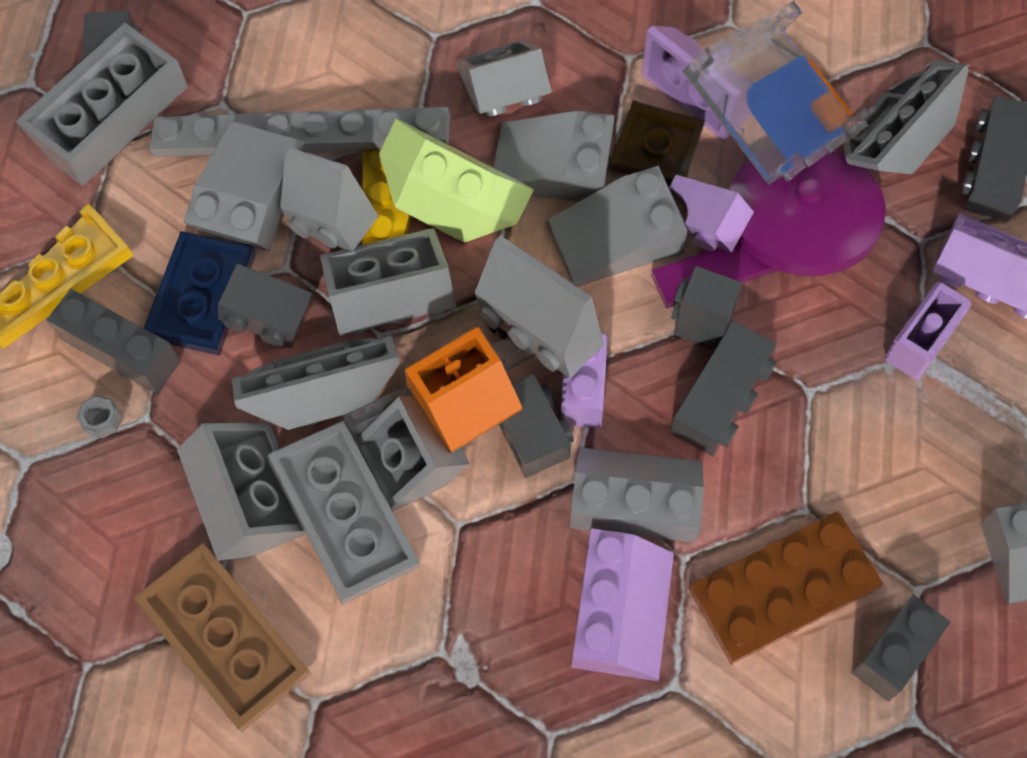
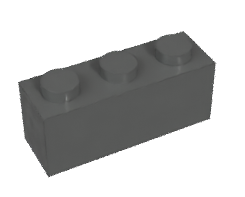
M995 95L988 109L982 108L977 117L974 130L980 132L979 140L974 139L968 155V162L973 163L972 172H966L960 193L966 195L963 210L1009 222L1021 203L1027 176V103Z
M71 288L46 319L62 341L156 394L159 393L180 364L169 342Z
M733 321L675 415L670 433L713 457L720 445L728 448L739 428L738 425L734 424V421L740 412L748 414L759 394L753 391L759 379L767 382L777 364V360L772 358L777 343Z

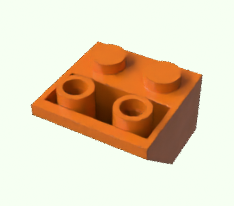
M478 326L405 369L407 386L451 453L522 410V405L501 360Z

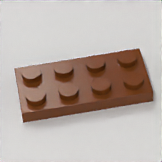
M838 510L690 584L689 591L729 663L732 665L879 590L884 584Z

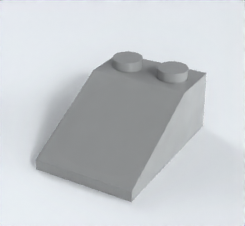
M572 111L503 122L494 168L534 188L531 196L579 202L606 186L615 115Z
M231 121L195 184L184 223L200 232L270 252L283 212L280 208L285 153L289 148L302 151L304 142Z
M659 166L621 177L548 219L549 228L572 284L576 287L681 254L684 251L688 231Z

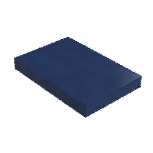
M180 231L143 329L169 342L170 345L220 356L229 328L218 319V303L236 264L238 263L251 269L256 256L255 248L253 246Z

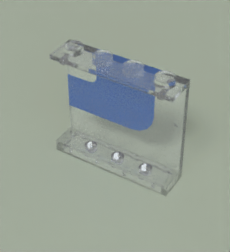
M795 1L707 46L683 70L684 74L768 185L782 176L788 182L807 166H812L828 154V152H833L848 139L851 140L869 126L865 120L877 111L873 105L867 110L866 108L862 109L851 118L785 32L803 13Z

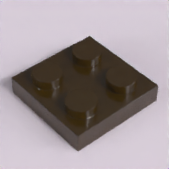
M632 101L610 161V170L630 175L659 166L667 186L671 185L676 175L687 178L704 129L705 120Z

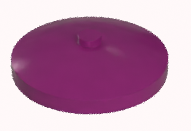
M828 147L791 171L775 149L770 148L748 160L736 173L730 186V190L739 193L754 211L738 240L739 244L761 263L790 274L820 276L833 274L852 267L872 251L880 237L885 221V200L876 179L866 168L848 164L844 153Z

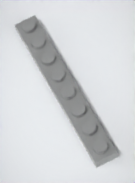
M448 107L154 117L149 149L154 157L212 155L228 125L233 121L302 140L304 142L303 152L381 150L396 118L449 145L451 115Z

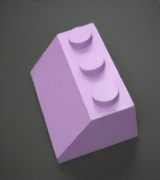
M652 26L647 30L642 76L690 115L705 120L704 126L721 140L725 141L750 118L745 107L744 97L747 89L752 86L751 83L745 79H740L719 58L712 57L698 45L695 39L684 35L677 28Z
M958 213L935 262L933 272L939 274L938 279L945 284L957 288L961 284L976 290V296L992 304H998L999 301L1013 306V311L1016 314L1027 319V241Z
M591 528L571 668L659 681L673 552L634 534Z

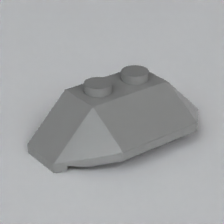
M933 60L925 65L926 70L912 74L886 90L842 138L847 163L878 171L913 174L956 125L968 74L967 64Z
M392 336L382 337L379 340L365 338L344 341L277 359L253 369L246 376L239 375L232 379L236 408L287 430L297 427H310L319 421L338 416H350L359 410L367 409L400 364Z

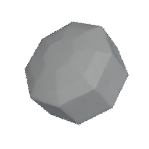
M96 395L82 402L77 418L87 435L103 439L117 431L122 416L111 398Z

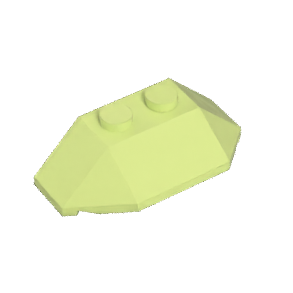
M397 118L379 153L395 208L464 243L516 225L534 191V188Z

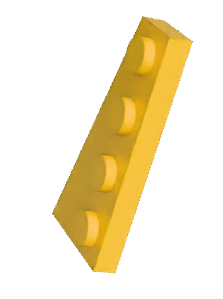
M363 150L362 190L379 217L362 238V245L407 235L412 218L411 215L394 206L379 155L381 150Z
M89 203L79 212L82 217L72 228L65 226L55 236L58 242L44 256L38 254L28 264L30 267L28 273L20 281L13 280L0 293V346L2 349L48 318L70 288L81 294L134 256L126 243Z

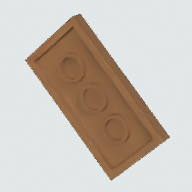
M204 543L200 544L134 597L135 601L240 732L246 730L311 674L309 669L221 563L217 561L216 557Z

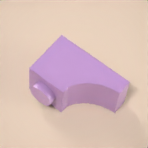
M676 175L669 189L688 209V218L685 221V226L695 236L694 242L709 251H715L716 248L732 252L754 211L737 192Z

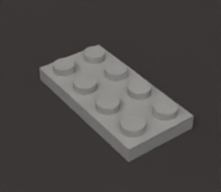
M344 421L267 455L268 462L341 605L419 568L420 562Z

